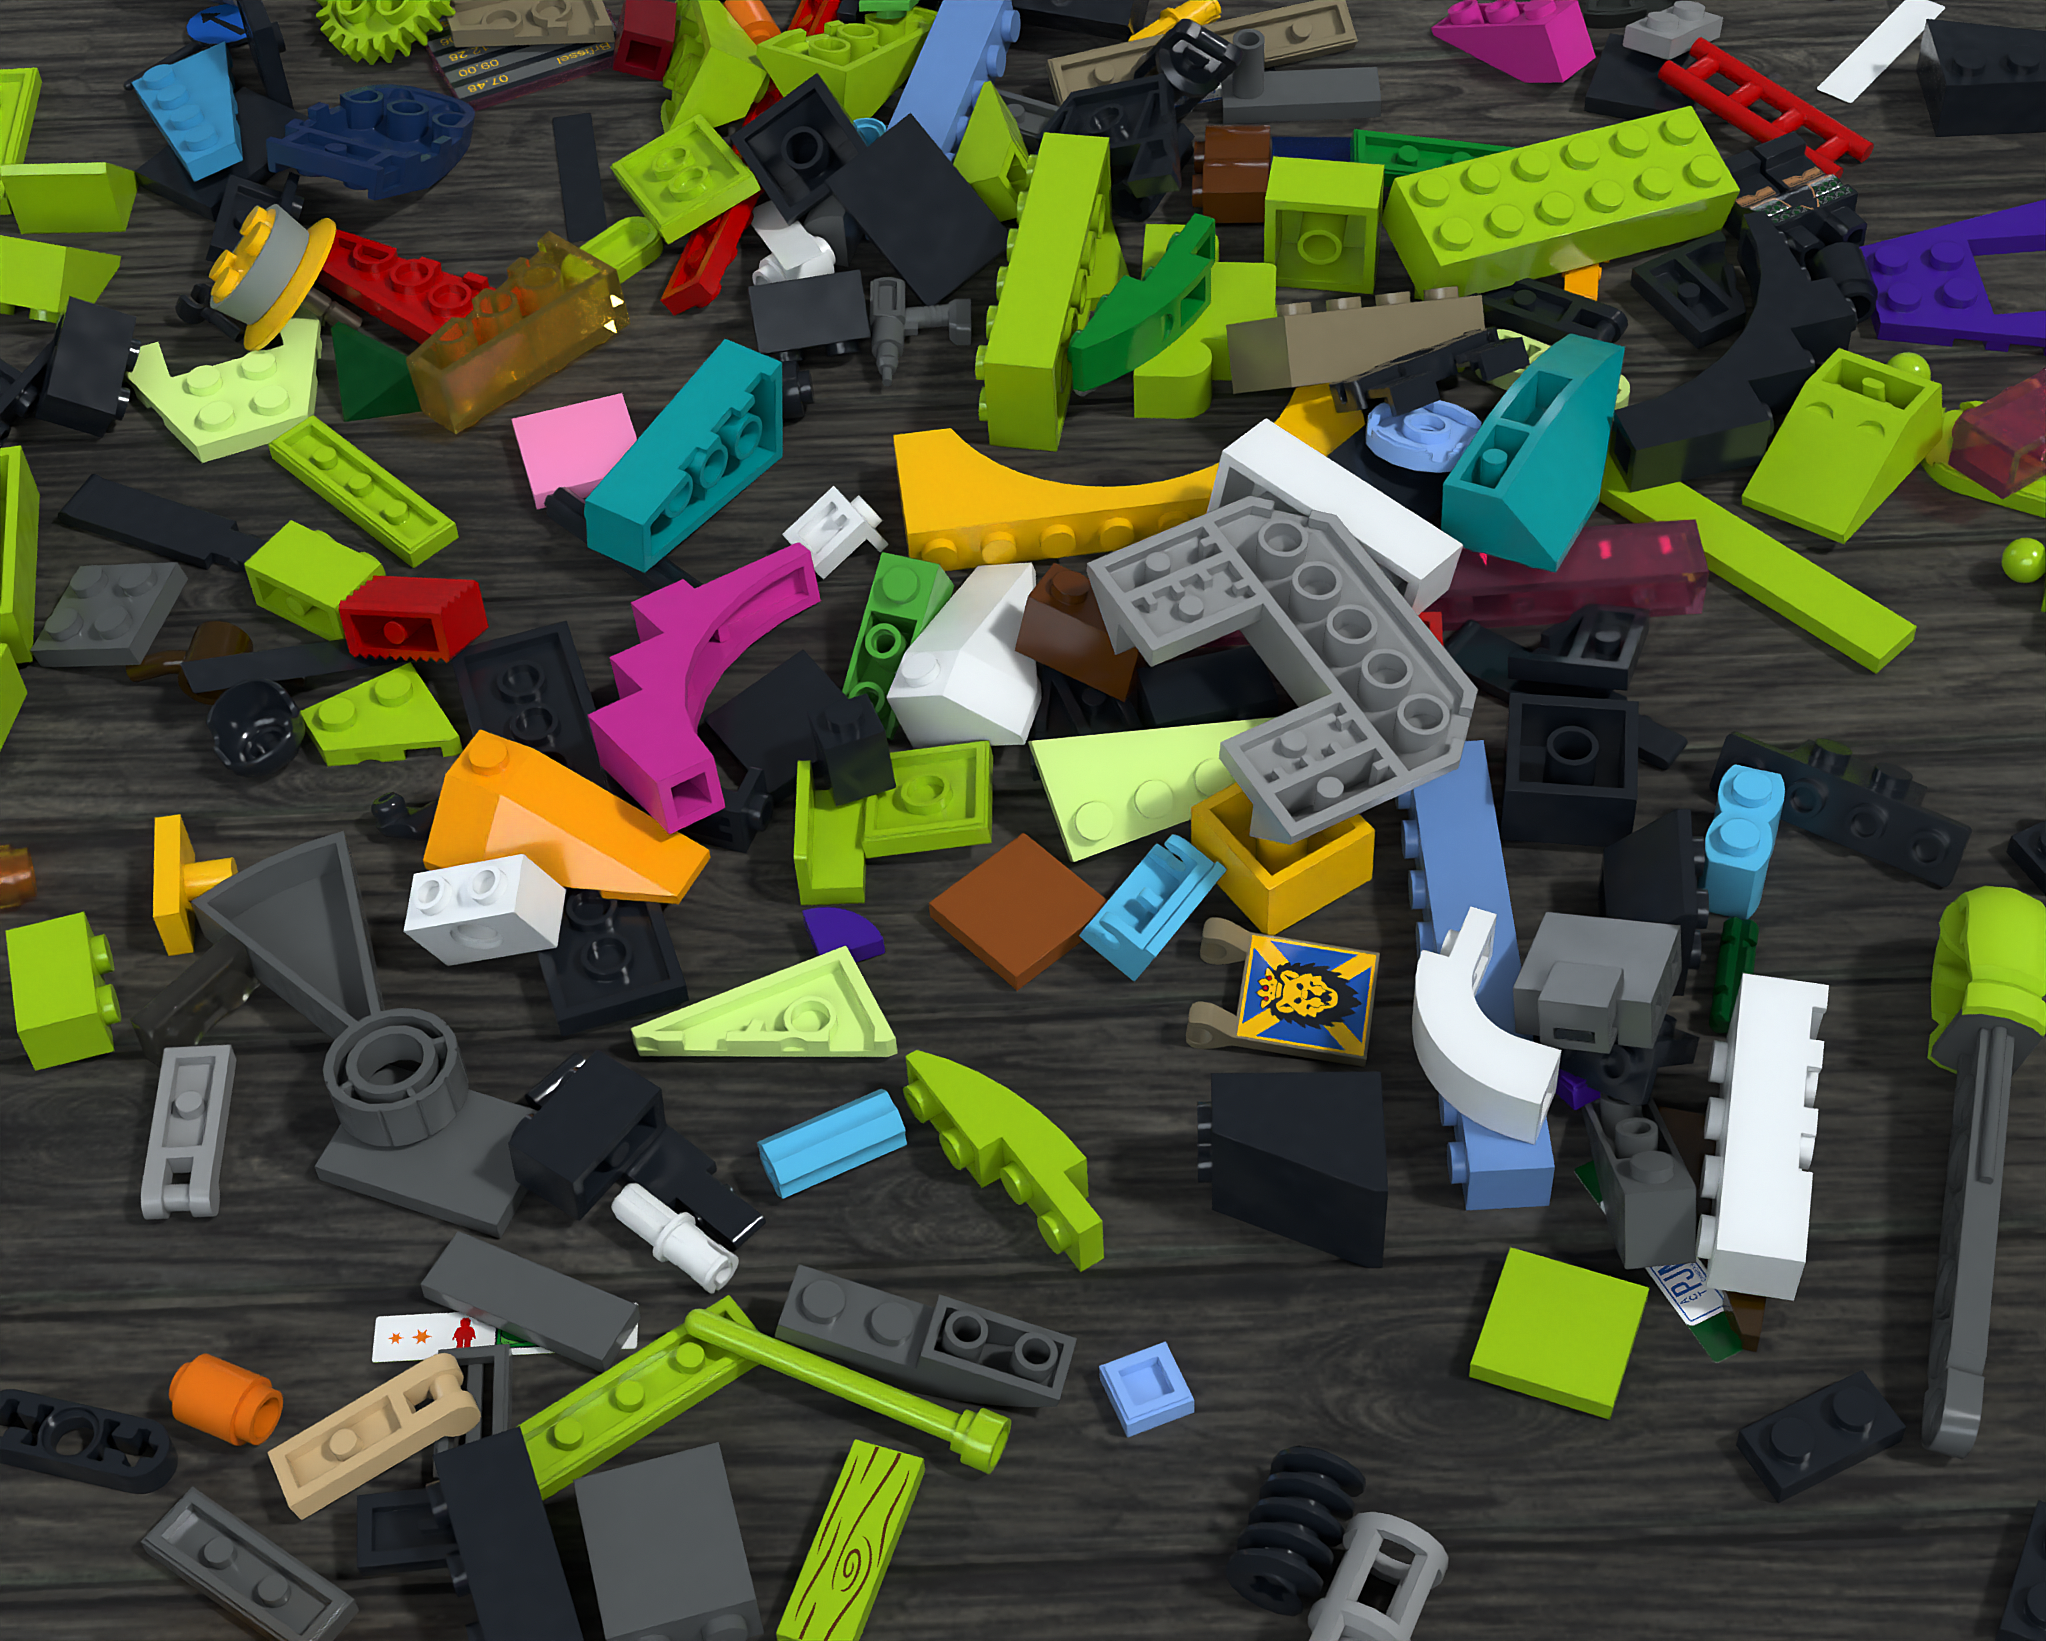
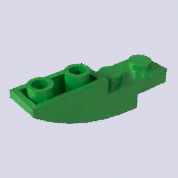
M1194 213L1183 230L1172 235L1168 242L1166 253L1155 267L1150 266L1146 270L1142 280L1123 275L1109 295L1104 294L1100 298L1094 316L1083 330L1079 329L1073 334L1068 346L1067 360L1069 363H1072L1073 389L1085 392L1135 370L1175 342L1202 315L1211 303V268L1215 263L1214 218Z

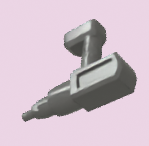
M883 277L870 282L871 349L873 356L876 358L879 373L882 375V384L884 386L892 384V375L896 372L899 358L903 353L905 336L918 335V329L949 326V340L956 346L971 345V298L954 299L949 304L906 308L904 280Z

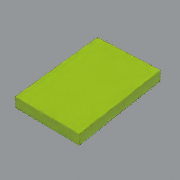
M701 114L693 116L613 163L610 167L618 183L668 245L761 190L754 174Z

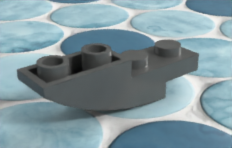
M798 1264L774 1337L842 1359L841 1366L900 1390L955 1401L1015 1407H1057L1077 1338L940 1294L934 1308Z

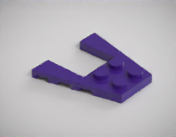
M2046 199L1859 247L1863 251L1878 289L1876 308L1870 316L1878 340L1952 347L1954 338L1982 341L1985 350L2008 352L2010 344L2044 347L2043 353L2046 356V311L1994 314L1973 257L2046 251Z

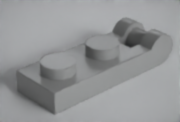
M231 1045L164 1048L141 1187V1208L146 1220L167 1219L172 1211H191L193 1217H208L218 1214L220 1205L219 1177L237 1061ZM191 1172L190 1184H171L173 1173Z

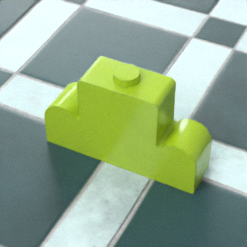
M1145 224L1141 280L1146 270L1150 266L1155 267L1166 253V248L1172 235L1175 232H1181L1186 225ZM1215 234V263L1211 268V303L1197 321L1175 342L1134 370V418H1194L1210 408L1212 402V380L1232 381L1226 325L1277 317V268L1274 264L1219 262V241Z

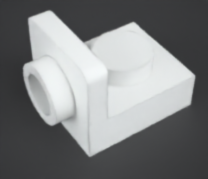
M834 486L782 534L791 545L800 542L811 551L814 570L823 579L866 539L879 552L889 545L875 529L883 521L859 495L850 503Z

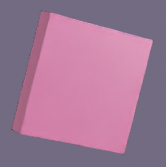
M622 393L511 419L537 509L546 508L544 502L547 495L553 494L558 487H566L582 499L587 498L637 441Z

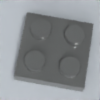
M178 562L80 566L71 578L69 586L53 613L47 619L30 652L41 667L140 665L188 578Z

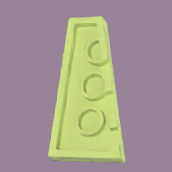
M1276 717L1028 741L1070 861L1075 862L1191 820L1192 806L1236 783L1219 759L1220 743Z

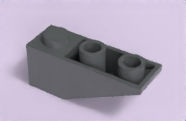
M1601 1093L1600 1098L1585 1104L1581 1109L1610 1235L1624 1268L1635 1269L1696 1263V1186L1652 1096L1647 1105L1634 1106Z

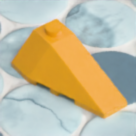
M479 730L445 774L423 863L426 869L432 871L524 854L565 888L598 890L602 898L679 904L711 857L709 849L678 831L669 834L652 816L541 752Z

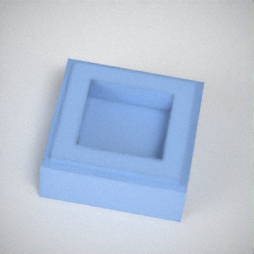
M1166 1341L1099 1366L1100 1381L1127 1438L1194 1413V1398Z

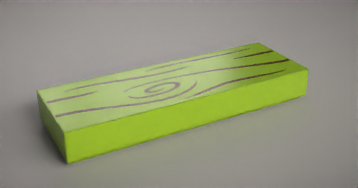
M854 1440L777 1629V1641L860 1640L924 1476V1458Z

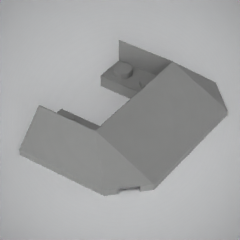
M1247 496L1088 562L1087 574L1115 655L1136 647L1152 667L1236 630H1240L1299 708L1222 741L1219 751L1220 761L1253 804L1249 836L1291 845L1458 769L1478 689L1337 515L1311 510L1310 516L1305 517L1274 510L1275 501Z

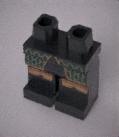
M1792 131L1754 147L1753 153L1746 150L1723 160L1740 189L1723 228L1739 240L1743 215L1765 210L1777 231H1782L1785 234L1789 250L1798 264L1806 267L1808 270L1811 259L1826 246L1840 242L1852 243L1858 247L1863 246L1867 223L1855 212L1858 192L1849 184L1843 185L1835 175L1825 174L1805 155L1807 142L1795 131Z

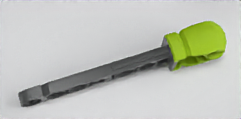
M1983 886L1962 893L1944 910L1939 922L1940 936L1935 952L1931 982L1932 1019L1939 1026L1930 1034L1927 1058L1938 1067L1953 1072L1957 1076L1927 1367L1929 1389L1925 1392L1921 1442L1926 1450L1958 1459L1966 1458L1971 1451L1977 1437L1982 1413L1985 1379L1982 1373L1987 1357L2011 1077L2046 1034V1002L2042 1000L2046 995V907L2041 901L2019 890L1994 886Z

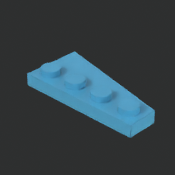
M225 41L172 65L162 64L152 67L144 73L142 78L131 82L140 102L194 182L243 160L240 127L235 115L238 114V106L233 95V90L236 89L235 79L231 72L233 59Z

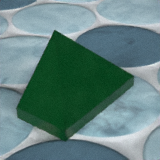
M339 321L331 327L344 422L422 412L431 405L421 363Z

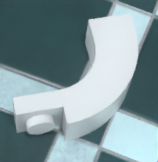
M1470 906L1460 932L1452 929L1448 931L1440 954L1422 949L1417 965L1412 1015L1414 1047L1426 1076L1442 1097L1455 1109L1489 1130L1535 1145L1556 1091L1561 1050L1511 1035L1494 1025L1480 1010L1475 996L1492 957L1497 914Z

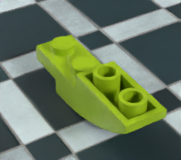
M919 1050L906 1055L909 1085L903 1088L906 1102L914 1116L921 1123L930 1120L940 1133L939 1140L951 1164L957 1170L966 1167L981 1188L1001 1178L1006 1191L1014 1202L1018 1205L1026 1202L1037 1215L1039 1230L1048 1246L1056 1254L1065 1251L1080 1272L1104 1259L1102 1220L1085 1199L1089 1197L1087 1158L1064 1132L1038 1109L1010 1089L975 1070L949 1059Z

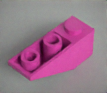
M1463 0L1448 9L1449 15L1431 28L1434 36L1524 83L1565 82L1596 58L1578 0H1532L1530 2L1497 0L1493 3Z

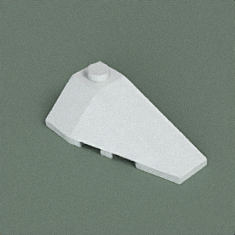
M1032 562L977 566L904 653L886 698L913 749L988 740L990 741V746L1024 745L1026 743L1042 699L1041 683L1037 677L1036 660L1015 651L1027 597L1036 586V571Z

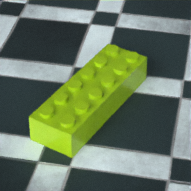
M1688 106L1394 178L1381 222L1422 301H1424L1423 290L1458 286L1459 297L1511 286L1515 281L1525 278L1534 280L1706 236L1718 230L1721 231L1740 189L1693 107Z
M1044 132L1038 155L1030 154L1028 159L1026 182L1029 190L1020 191L1018 196L1017 224L1019 228H1010L1007 239V261L1009 266H1000L998 271L996 296L999 304L998 306H989L986 319V338L989 341L988 345H979L975 376L977 380H984L985 387H982L979 399V420L988 422L989 445L1057 452L1073 387L1072 363H1069L1067 360V350L1073 334L1079 329L1083 330L1088 324L1092 307L1091 300H1086L1087 276H1092L1094 271L1096 239H1101L1102 233L1108 231L1110 219L1112 220L1109 137Z

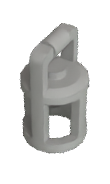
M1378 1512L1358 1513L1350 1520L1344 1533L1343 1546L1346 1551L1327 1595L1313 1604L1308 1615V1626L1312 1631L1309 1641H1411L1410 1637L1430 1589L1441 1584L1448 1568L1449 1557L1443 1546L1433 1536L1409 1521ZM1383 1539L1391 1540L1413 1551L1415 1557L1412 1564L1402 1563L1381 1553L1379 1549ZM1369 1573L1397 1586L1386 1615L1372 1607L1357 1602Z

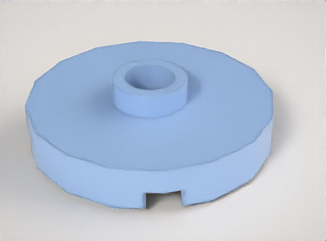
M1441 400L1397 417L1392 416L1389 404L1384 402L1376 406L1368 414L1365 433L1366 445L1375 455L1397 466L1414 471L1451 472L1480 429L1482 422L1468 410Z

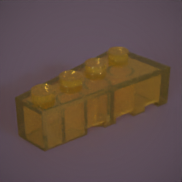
M548 231L537 241L539 252L530 260L519 257L506 269L509 278L495 291L484 288L472 299L474 310L465 318L452 317L406 358L422 412L454 434H457L463 429L475 425L482 417L509 400L519 397L531 386L550 374L562 370L569 362L593 347L606 342L612 335L631 324L617 269Z

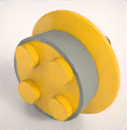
M257 205L245 219L240 229V234L243 237L234 251L225 250L218 257L209 274V278L215 281L211 290L210 306L247 324L244 336L245 349L252 352L264 348L283 329L300 305L318 317L323 316V320L332 326L339 321L355 330L359 329L362 318L336 301L332 302L331 298L312 287L331 250L336 233L334 221L329 218H323L306 230L279 205H271L266 210Z

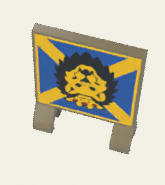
M1212 917L1206 920L1204 924L1200 957L1204 962L1216 965L1245 961L1237 1016L1212 1003L1196 1002L1192 1004L1188 1017L1186 1042L1191 1047L1197 1049H1214L1233 1045L1365 1067L1380 953L1253 933L1229 920Z

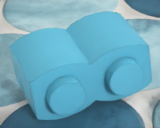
M1735 764L1723 776L1719 785L1713 822L1709 826L1705 838L1704 872L1702 876L1698 877L1697 888L1708 890L1709 912L1729 917L1735 916L1745 920L1750 918L1758 908L1762 898L1769 859L1774 850L1784 802L1785 786L1781 774Z

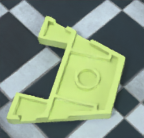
M300 305L279 332L283 346L269 350H254L244 357L214 366H199L189 373L170 377L159 343L155 342L140 347L133 372L125 371L122 383L127 382L135 390L137 398L147 408L152 407L163 418L165 426L202 463L269 444L311 415H314L318 386L316 366L317 359L321 358L322 341L320 333L321 326H325V320H323V316L318 317Z

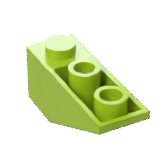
M990 80L983 83L953 165L996 218L1002 222L1017 218L1020 191L1029 190L1026 182L1029 155L1014 116Z

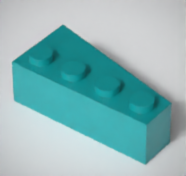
M724 339L585 499L584 516L586 519L588 548L645 573L783 457L782 362Z

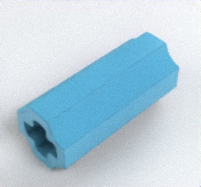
M879 1089L758 1141L757 1144L767 1177L771 1181L777 1195L784 1199L907 1145L905 1137L906 1130L898 1109L893 1104L888 1092Z

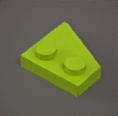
M411 662L301 710L305 730L328 767L353 765L365 760H378L380 762L406 760V750L441 747L443 757L456 756L463 752L459 735Z

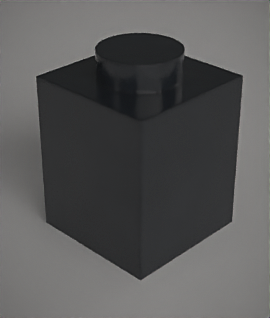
M867 693L850 699L838 700L830 705L807 712L819 770L836 807L896 788L886 731Z

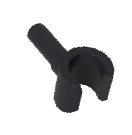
M204 283L194 285L190 295L198 304L193 303L184 294L179 295L175 309L179 318L184 322L198 324L207 320L236 343L243 339L245 335L243 330L221 314L220 311L211 308L212 289L210 286Z

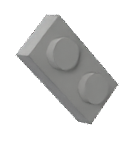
M1677 1L1672 7L1660 12H1651L1648 14V17L1627 25L1623 46L1670 60L1690 51L1693 43L1699 37L1709 42L1719 38L1723 17L1705 12V6L1700 3Z

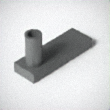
M1243 29L1234 34L1233 44L1242 50L1243 57L1238 68L1220 84L1223 124L1381 117V93L1377 67L1264 72V35L1255 29Z

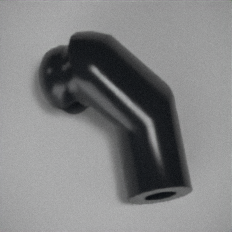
M395 792L386 793L375 799L371 806V811L378 820L375 826L386 837L426 841L429 839L439 798L422 808L406 807L405 800L401 795Z

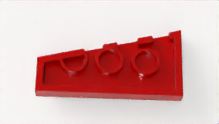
M338 229L336 230L329 255L315 280L450 362L530 308L528 290L513 285L506 291L489 286L488 277L469 271L463 277H459L442 271L441 263L423 256L420 259L406 260L398 257L397 249Z

